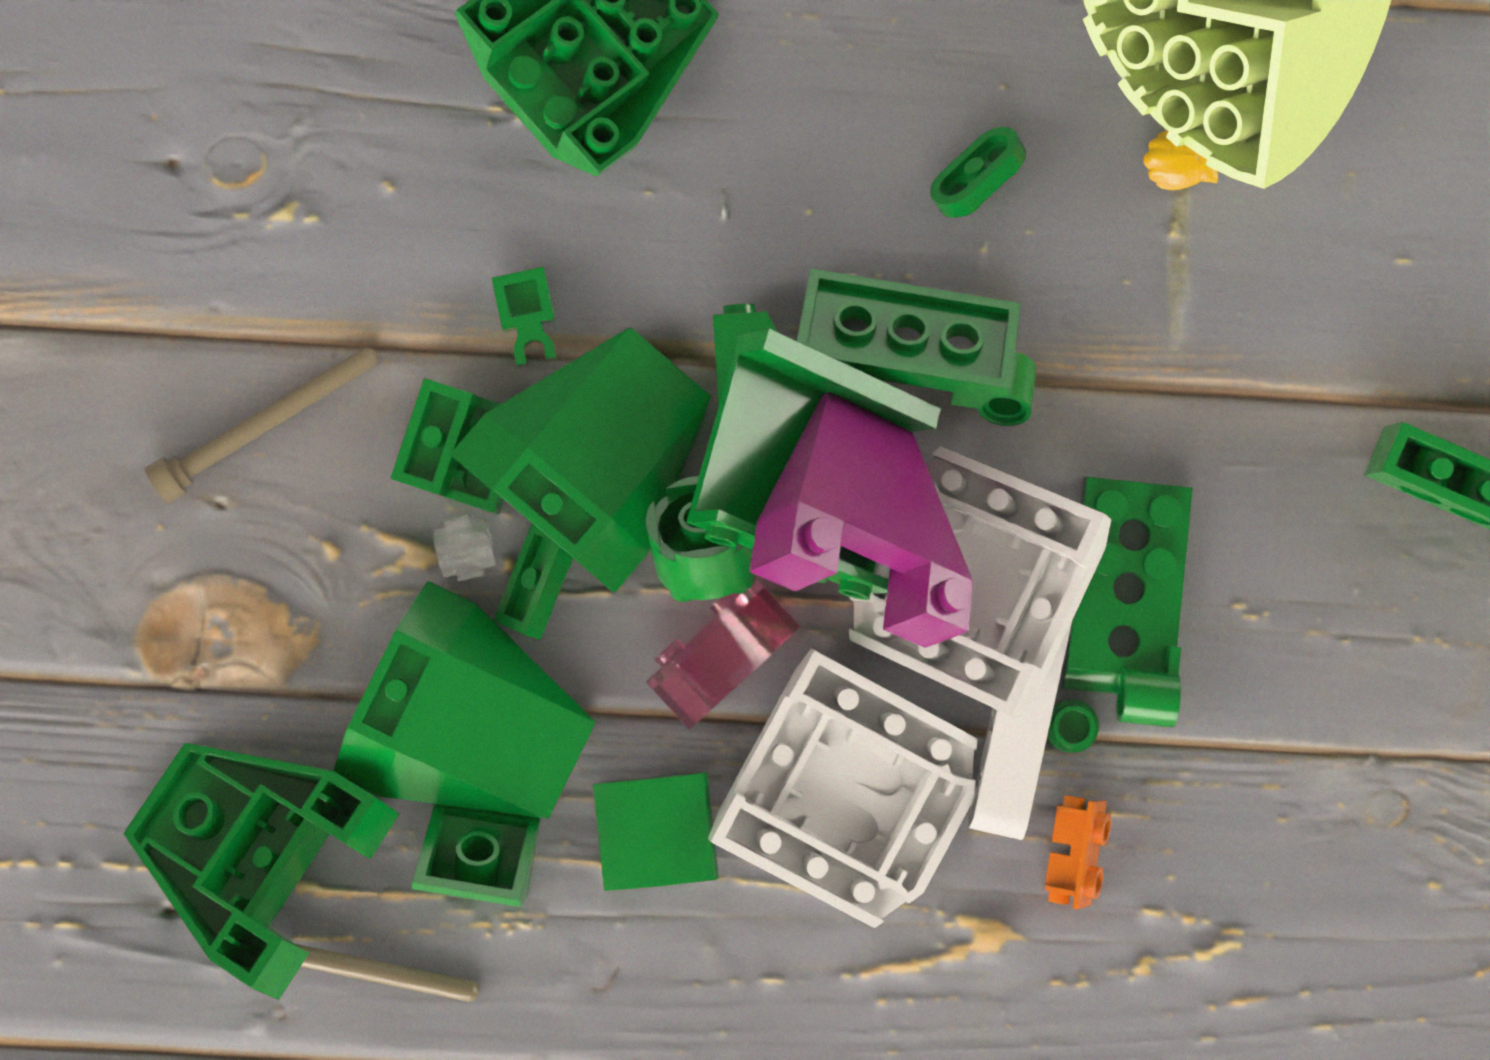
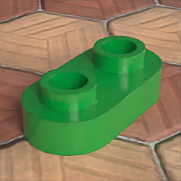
M997 127L986 131L937 175L931 184L930 196L944 216L958 218L972 214L999 187L1017 173L1026 159V149L1017 133L1009 127Z

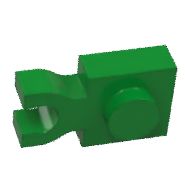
M539 267L492 277L491 280L502 330L504 332L517 330V340L514 344L516 365L518 367L528 365L525 351L527 346L533 342H539L544 345L547 361L558 359L555 345L543 328V324L556 321L545 268Z

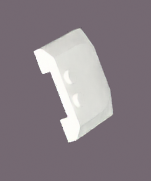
M940 446L932 453L935 457L926 464V467L973 579L969 631L924 648L883 630L887 593H871L869 600L849 597L850 600L854 601V630L849 628V640L1019 719L1037 697L1105 551L1111 518L1097 510ZM876 562L873 573L889 579L890 568Z
M811 648L792 674L718 810L708 839L717 846L876 928L884 922L882 918L903 903L907 902L909 904L924 893L974 801L976 780L973 779L974 749L977 750V738Z

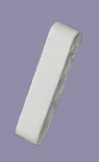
M1071 624L1037 697L1019 719L992 707L975 783V799L970 807L969 829L1022 840L1026 833Z

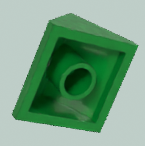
M434 804L413 877L412 889L521 907L529 893L541 818Z

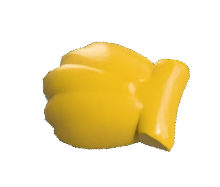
M1168 130L1161 131L1157 134L1156 138L1149 142V151L1143 156L1142 161L1149 169V178L1156 182L1157 186L1161 189L1180 190L1196 185L1201 181L1218 183V171L1205 165L1207 159L1186 145L1175 146L1166 138Z

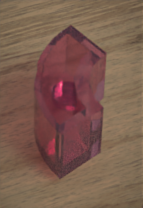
M755 580L753 586L744 593H732L721 597L710 607L717 616L686 645L677 638L654 659L661 668L646 683L688 729L718 705L800 628L799 624L758 580Z

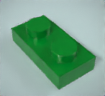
M532 523L493 621L526 636L541 640L573 558Z

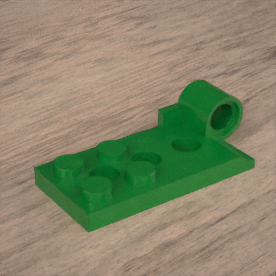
M810 268L797 342L879 380L952 392L950 405L978 409V413L983 419L996 425H1019L1026 422L1031 416L1037 369L1031 358L1015 352L1021 303ZM847 319H858L863 321L868 328L859 332L850 331L841 322ZM903 327L912 328L921 337L916 340H904L898 337L894 331ZM954 336H962L969 339L974 344V347L958 349L953 347L948 342V339Z
M1084 477L1081 504L1106 514L1111 518L1105 551L1072 619L1066 648L1063 688L1117 694L1116 714L1118 722L1173 728L1178 719L1181 701V681L1179 676L1181 647H1177L1193 487ZM1128 520L1140 522L1147 533L1145 544L1136 551L1126 549L1119 540L1120 527ZM1126 572L1134 574L1141 583L1139 598L1130 604L1119 601L1113 591L1116 578ZM1121 625L1129 627L1136 636L1134 650L1129 655L1123 657L1115 655L1108 645V637L1111 631Z

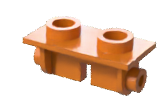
M1064 795L1063 803L1057 804L1052 842L1071 845L1070 855L1050 852L1044 890L1049 891L1048 901L1052 903L1069 905L1070 896H1073L1072 909L1078 910L1091 906L1092 899H1097L1100 895L1103 883V868L1098 867L1097 863L1100 845L1105 846L1109 839L1111 815L1105 813L1106 800L1088 801V807L1084 808L1085 798Z

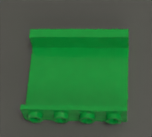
M770 328L739 334L686 523L706 530L705 539L713 543L728 547H737L740 544L752 549L750 554L752 557L757 520L821 396L827 392H831L910 432L936 429L941 408ZM840 546L837 573L818 582L826 583L827 580L839 584V593L855 599L869 600L871 593H887L889 579L873 573L876 565L875 561Z

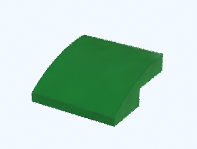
M424 378L390 479L499 515L504 499L488 488L450 454L482 416L499 406L500 403Z
M707 772L658 775L651 778L603 781L593 784L604 891L671 886L719 879L715 844L708 839L713 826Z

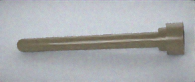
M363 348L185 457L179 459L177 456H174L169 460L165 457L160 458L145 468L149 481L165 503L173 502L187 493L186 487L193 483V476L373 368L378 362L377 353L371 348Z
M297 944L309 952V955L301 965L303 968L467 1002L474 1001L480 993L479 985L473 980Z

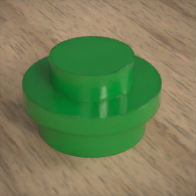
M1067 699L1055 704L1047 735L1051 744L1067 753H1078L1089 748L1096 740L1099 732V721L1095 711L1085 702L1076 699Z

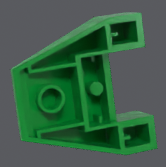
M184 743L123 834L209 960L251 989L279 1000L309 955V952L271 928L270 925L329 835L371 859L400 813L335 771Z

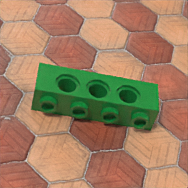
M1405 422L1384 426L1364 476L1490 530V459Z

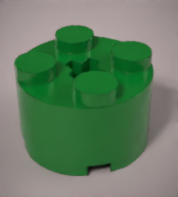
M699 476L684 478L666 488L667 495L656 506L653 501L646 514V527L657 576L662 584L669 589L670 595L680 602H689L694 599H717L732 593L741 594L749 590L755 580V574L750 572L752 558L750 554L752 549L740 544L737 547H728L713 543L705 539L706 530L686 523Z

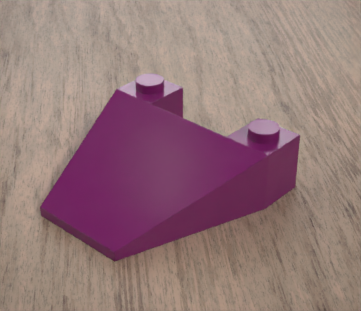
M831 392L823 394L757 520L750 572L790 590L797 591L836 574L840 546L890 568L883 630L924 648L968 632L973 579L913 433Z

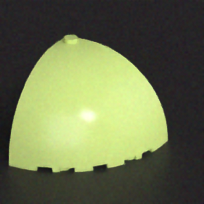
M1083 0L1089 15L1083 18V21L1100 57L1108 55L1115 70L1122 78L1118 85L1123 93L1142 115L1150 113L1159 124L1169 131L1166 136L1167 139L1177 147L1186 145L1207 159L1206 166L1233 179L1264 189L1282 180L1300 166L1320 145L1338 121L1368 66L1386 20L1391 0Z

